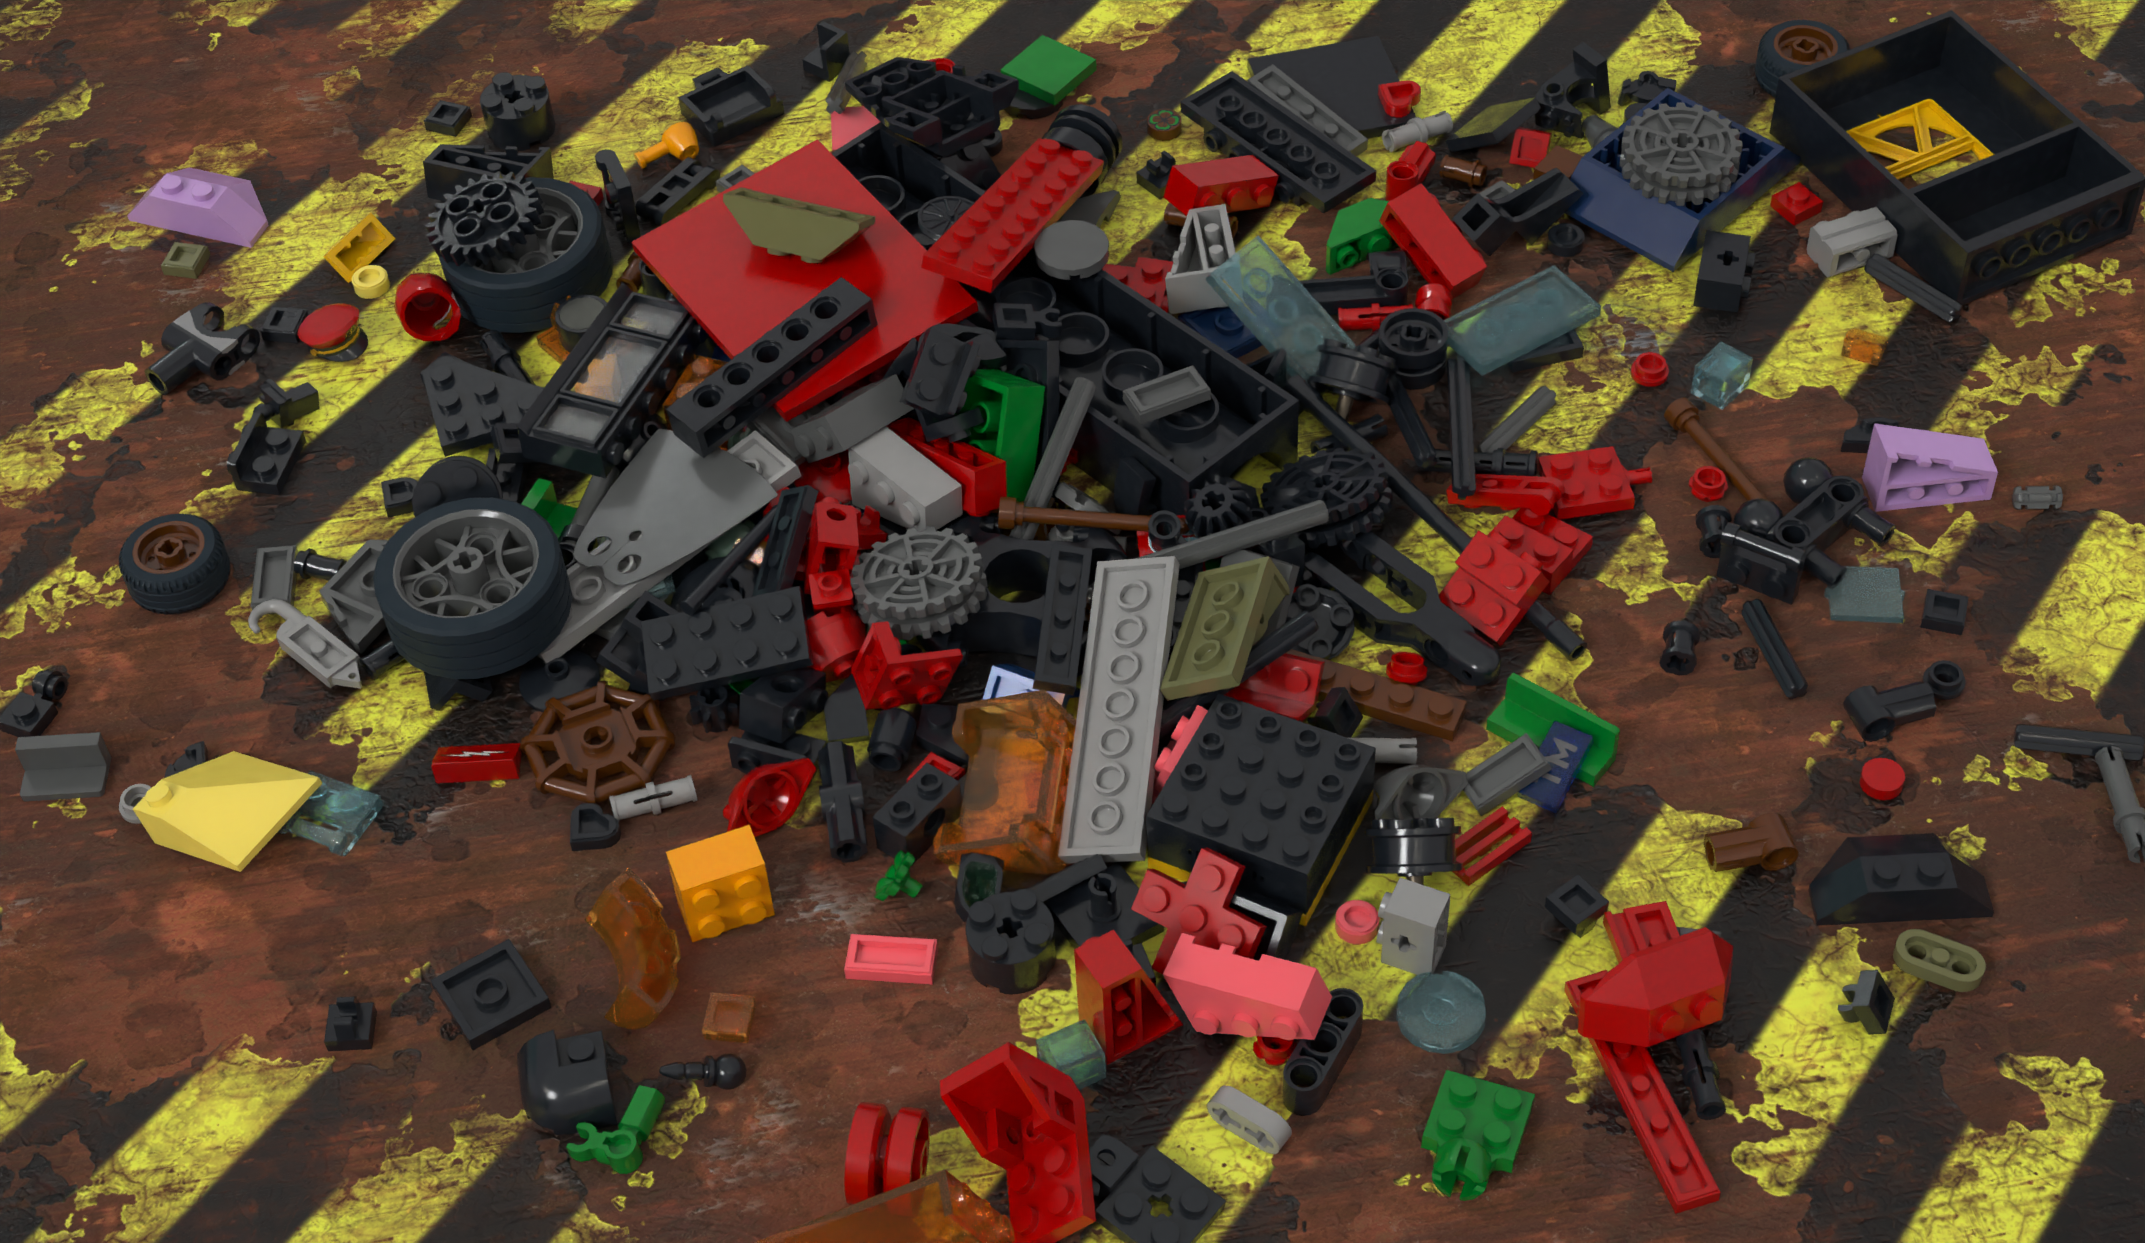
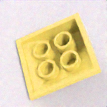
M233 751L161 779L147 791L146 795L133 808V811L155 844L241 872L319 788L322 781L317 776Z

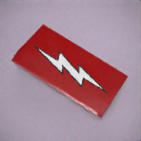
M521 743L439 747L431 765L436 783L519 779L522 755L520 750Z

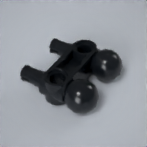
M1805 457L1792 462L1784 473L1785 493L1794 503L1798 504L1785 516H1783L1782 510L1773 501L1763 498H1755L1742 503L1734 515V523L1740 525L1742 531L1790 549L1793 546L1805 549L1807 552L1803 571L1805 570L1812 576H1815L1830 589H1834L1840 584L1847 568L1835 562L1823 551L1849 529L1854 528L1863 533L1880 547H1883L1892 538L1896 529V525L1888 522L1869 508V499L1864 496L1863 487L1857 480L1848 476H1833L1832 470L1824 461L1812 457Z

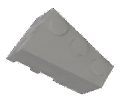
M1225 204L1189 209L1180 235V246L1173 255L1171 272H1167L1165 278L1169 314L1216 307L1226 308L1230 305L1243 304L1239 266Z
M888 427L881 428L848 448V472L850 474L853 505L862 509L869 505L880 512V517L908 529L916 528L918 532L924 531L928 526H935L937 530L962 515V485Z

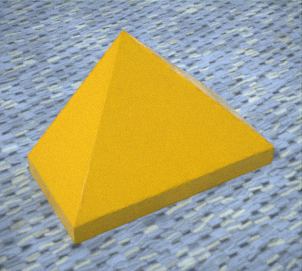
M370 212L338 240L323 257L350 283L353 274L358 269L368 266L396 238Z

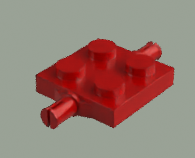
M1613 446L1538 457L1537 470L1540 477H1554L1564 484L1565 492L1553 507L1556 518L1559 520L1634 509L1635 496L1630 486L1652 483L1650 467L1633 470L1625 469L1620 463Z

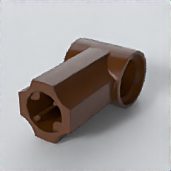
M1778 813L1760 815L1752 820L1748 827L1705 834L1704 838L1706 860L1710 870L1715 872L1761 864L1765 870L1777 871L1792 865L1799 856L1786 821Z

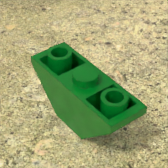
M1368 198L1338 210L1327 241L1326 272L1329 275L1367 260V252L1390 251L1399 247L1379 221L1389 201Z

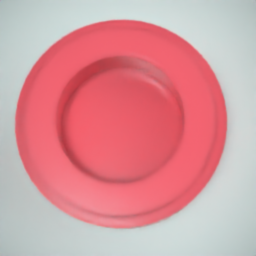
M1351 900L1342 904L1338 908L1335 918V929L1338 936L1351 944H1365L1373 940L1379 931L1377 909L1369 902L1363 900Z

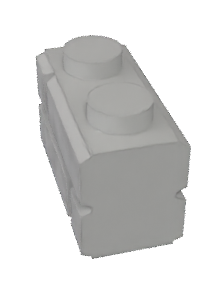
M1877 207L1864 211H1853L1845 217L1832 221L1825 220L1817 223L1810 228L1806 250L1809 257L1815 264H1818L1819 269L1828 278L1865 266L1866 261L1873 254H1880L1886 259L1893 257L1898 234L1896 228L1889 220H1885L1882 212Z

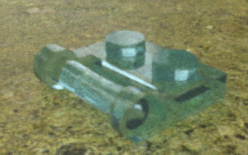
M310 770L308 774L319 777L322 784L277 833L286 834L290 832L329 847L331 853L346 856L384 806L380 795ZM304 815L339 829L333 831L299 817Z

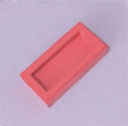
M851 934L844 968L845 978L933 985L938 941L937 939Z

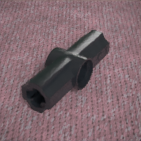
M842 741L829 742L823 749L818 751V764L822 785L819 786L823 820L824 823H827L831 857L839 859L843 863L855 862L862 855L868 853L866 829L863 822V817H866L861 780L857 778L853 746L846 745Z

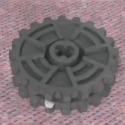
M1677 102L1675 107H1669L1665 103L1659 104L1658 110L1647 108L1643 110V117L1635 115L1631 119V125H1626L1624 129L1622 152L1620 155L1622 176L1624 179H1630L1629 186L1633 190H1643L1642 196L1647 199L1652 196L1657 197L1658 203L1666 204L1668 201H1675L1677 206H1684L1689 201H1692L1695 205L1703 204V199L1705 198L1713 201L1719 198V191L1727 193L1731 189V182H1736L1743 146L1742 141L1739 140L1740 132L1738 129H1731L1732 122L1728 118H1718L1719 112L1715 110L1703 111V106L1695 104L1690 108L1686 107L1685 103Z
M928 526L924 531L919 532L916 528L907 529L906 534L901 536L893 533L888 535V541L884 543L877 541L871 545L873 551L870 553L863 552L859 557L860 564L853 566V578L850 580L862 622L869 623V627H871L872 623L888 621L893 636L897 634L902 635L903 640H911L915 635H921L923 639L931 638L933 632L941 631L945 634L951 631V625L955 623L963 625L968 621L967 614L977 613L980 609L979 601L985 600L987 596L985 587H988L986 574L983 571L982 556L979 553L977 544L975 542L970 543L968 536L964 533L955 536L954 530L950 528L939 532L936 531L935 526Z

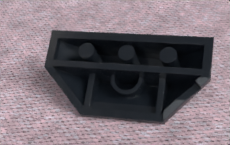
M1934 833L1847 837L1814 878L1808 889L1816 926L1993 917L1994 914L1984 876Z

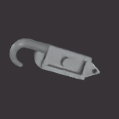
M279 599L264 601L251 611L248 623L249 628L255 634L260 632L258 621L262 616L276 613L284 618L286 621L280 626L276 634L281 649L330 689L335 685L362 688L359 667L362 665L359 655L311 616L304 615L291 603Z

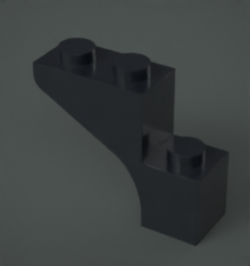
M1554 168L1499 199H1486L1477 193L1452 220L1488 256H1491L1515 231L1532 245L1584 193L1558 168Z

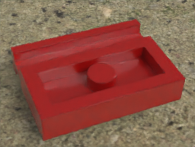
M1666 901L1624 908L1623 913L1612 914L1611 911L1604 912L1603 924L1618 964L1631 953L1680 936Z

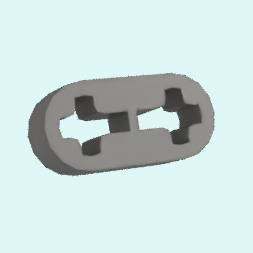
M1221 1086L1207 1104L1209 1114L1219 1125L1266 1153L1277 1154L1292 1135L1291 1127L1282 1116L1231 1086Z

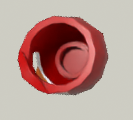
M434 273L410 274L397 286L394 302L395 312L404 330L413 338L422 341H442L458 331L461 318L460 307L450 284L439 275ZM451 318L446 326L438 330L435 329V326L442 320Z

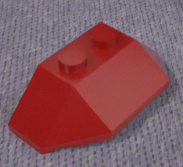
M1704 927L1631 953L1606 973L1594 989L1589 987L1580 995L1578 1033L1586 1038L1650 1047L1722 1020L1731 983L1734 946Z

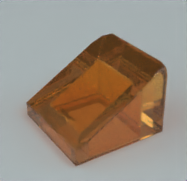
M1852 328L1844 338L1841 356L1878 366L1889 338Z

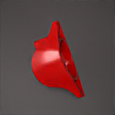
M801 758L784 763L766 764L756 767L744 775L732 789L729 795V804L723 809L724 818L729 820L727 832L750 825L754 837L773 831L787 822L796 811L816 770L809 758Z

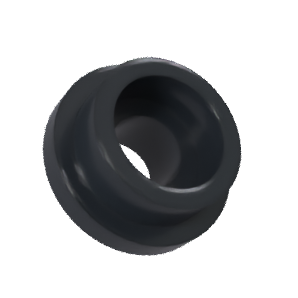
M1946 660L1933 663L1926 669L1922 679V683L1927 682L1934 692V697L1943 700H1950L1960 696L1966 684L1962 669L1957 664Z

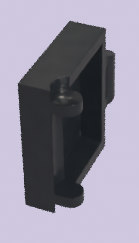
M749 65L739 68L730 74L723 72L720 68L710 70L692 79L695 90L678 97L681 114L714 147L784 114L783 100L777 97L774 89Z

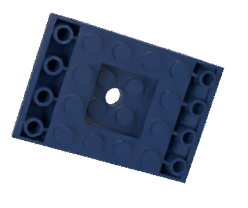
M1666 88L1580 159L1570 180L1584 194L1565 214L1674 272L1704 246L1706 230L1721 232L1800 163L1801 157L1787 148L1730 120L1732 122L1731 129H1738L1740 132L1739 140L1742 141L1743 146L1736 182H1731V189L1727 193L1719 191L1718 199L1712 201L1705 198L1703 199V204L1695 205L1692 201H1689L1684 206H1677L1675 201H1668L1666 204L1658 203V198L1654 196L1648 199L1642 196L1643 190H1633L1629 186L1630 179H1624L1622 176L1620 155L1622 152V137L1626 125H1631V119L1635 115L1643 117V110L1647 108L1658 110L1659 104L1666 103L1669 107H1675L1678 102L1685 103L1686 107L1690 108L1695 104L1700 105ZM1703 106V111H1711L1710 109ZM1720 114L1718 116V118L1720 119L1726 118Z

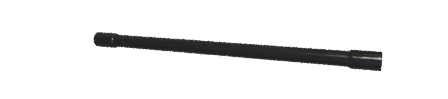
M1301 375L1292 376L1286 382L1284 391L1298 399L1299 406L1305 412L1314 416L1350 451L1354 448L1361 449L1362 454L1372 452L1375 454L1376 459L1381 458L1384 467H1386L1387 482L1391 490L1461 555L1472 538L1323 399L1322 395ZM1536 599L1524 616L1569 661L1579 658L1586 650L1587 643L1564 621L1557 619Z

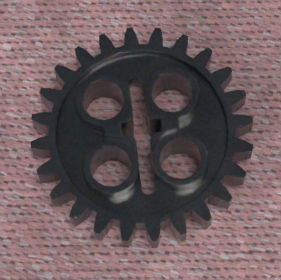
M498 171L492 179H488L485 173L478 182L469 178L468 186L464 188L456 185L455 189L457 192L454 195L444 194L446 202L434 205L437 212L428 215L431 223L426 225V229L429 232L427 237L438 257L443 256L446 263L454 260L456 266H460L467 261L469 266L473 267L477 260L481 259L483 264L487 265L490 257L495 256L500 261L503 257L502 252L507 250L510 253H515V244L526 245L527 241L524 236L536 234L533 225L542 223L540 214L544 213L541 205L543 201L532 181L527 182L523 175L515 178L513 172H510L503 178L500 171Z

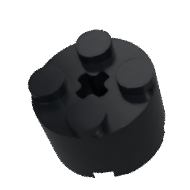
M508 72L496 74L492 78L493 82L483 90L480 96V105L489 138L493 139L494 145L504 150L506 146H517L518 151L531 149L530 143L540 140L541 144L546 142L555 131V120L549 91L544 78L541 76L511 75Z
M1029 889L997 893L982 901L975 902L968 911L969 916L966 922L969 965L975 979L985 987H987V983L999 988L1000 993L1009 995L1026 993L1042 985L1047 979L1048 972L1052 966L1054 967L1056 962L1054 921L1047 906L1037 899L1036 894Z

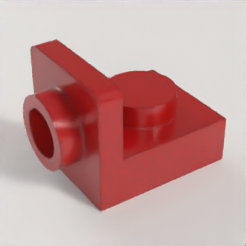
M849 569L808 575L814 615L824 611L828 617L842 613L840 610L842 606L851 605L854 607Z

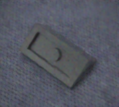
M101 732L18 737L15 751L25 770L20 790V796L23 801L101 797L105 794L112 757Z

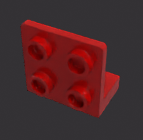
M888 621L872 623L851 667V671L865 710L877 708L886 710L899 707L900 705L916 703L921 705L923 703L933 704L942 698L963 655L960 649L901 655L899 639L893 636Z
M1285 653L1225 695L1302 722L1316 710L1325 662Z

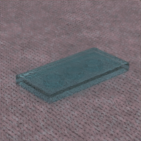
M1259 235L1205 279L1270 353L1281 347L1287 352L1286 371L1291 377L1299 374L1308 382L1309 376H1315L1321 354L1316 350L1318 345H1323L1325 338L1347 344L1346 347L1354 349L1357 346Z
M1553 265L1443 321L1448 328V345L1459 355H1463L1464 360L1483 376L1600 316L1601 305Z

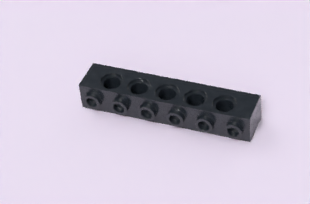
M842 277L669 406L666 411L674 435L705 458L876 327L878 324L872 299Z

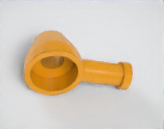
M688 122L673 124L663 133L661 142L642 152L634 153L641 169L647 167V164L668 153L681 161L687 157L695 158L699 153L697 135L691 124Z

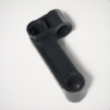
M1405 250L1367 252L1366 259L1370 263V276L1295 281L1293 278L1284 275L1274 276L1265 283V312L1279 325H1285L1293 322L1296 317L1338 314V308L1371 307L1372 303H1379V307L1407 305L1409 277L1407 274Z

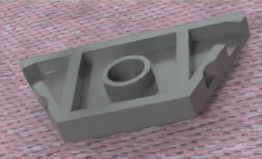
M368 540L319 590L323 603L355 651L360 654L386 628L375 595L373 575L377 558L388 540Z

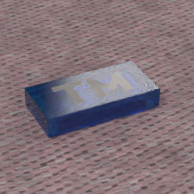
M1554 721L1539 748V751L1548 761L1552 770L1517 792L1518 797L1557 813L1594 743L1593 736Z

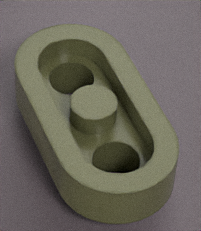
M1910 929L1901 933L1897 938L1893 951L1894 961L1902 971L1958 992H1968L1976 989L1981 984L1986 969L1983 956L1974 948L1921 929Z

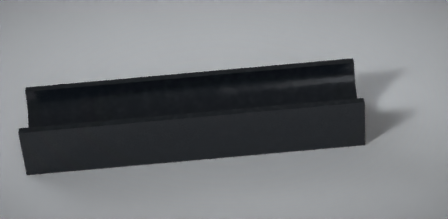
M881 122L831 153L926 250L936 240L924 235L918 227V211L924 203L941 196H959L976 202L985 193L984 190L912 142L890 131ZM1033 247L1007 275L1004 282L991 293L959 282L977 301L979 311L956 323L957 325L980 327L995 332L992 317L994 303L1032 304L1033 311L1039 312L1045 308L1059 309L1058 322L1062 323L1060 337L1047 338L1040 334H1035L1034 340L1059 341V416L1077 377L1094 382L1096 390L1072 445V448L1077 451L1078 462L1074 465L1113 493L1120 459L1133 456L1156 477L1149 499L1157 507L1156 512L1166 510L1176 515H1185L1184 501L1192 499L1191 489L1201 490L1204 488L1205 480L1215 484L1220 477H1230L1242 464L1257 455L1262 456L1282 471V466L1286 463L1294 464L1298 461V399L1103 269L1087 278L1080 279V275L1070 276V280L1058 279L1047 275L1038 267ZM1193 365L1211 389V399L1140 425L1123 401V390Z

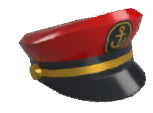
M337 303L321 307L308 315L298 329L297 335L301 341L307 344L310 353L313 356L329 361L345 362L353 360L362 355L368 346L367 335L358 326L359 310L357 307L349 304Z

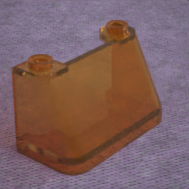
M1046 690L958 704L952 734L956 744L969 755L959 823L950 822L942 824L938 828L933 841V854L944 864L959 866L961 854L979 853L1003 859V871L1051 874L1065 869L1066 863L1058 857L1076 719Z

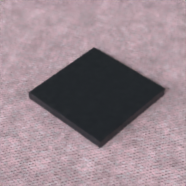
M1379 36L1247 59V68L1251 77L1272 64L1275 65L1367 139L1380 137L1383 131L1405 125L1410 119L1416 117L1412 107L1410 114L1399 118L1391 117L1383 108L1378 96V85L1399 82V79Z

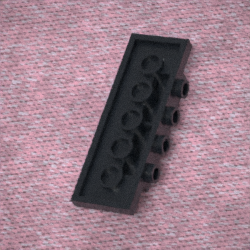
M1233 71L1180 101L1181 113L1204 128V143L1210 151L1216 152L1220 150L1227 155V158L1254 155L1277 173L1279 177L1275 193L1283 203L1291 201L1300 207L1308 202L1322 213H1326L1376 182V170Z

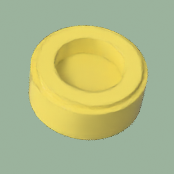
M364 266L358 269L352 276L354 291L361 298L373 299L380 297L390 288L387 271L381 266Z

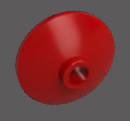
M848 449L809 464L805 461L799 465L798 469L802 476L795 480V486L809 485L818 490L815 503L827 497L836 498L842 504L852 501L850 474L848 472Z

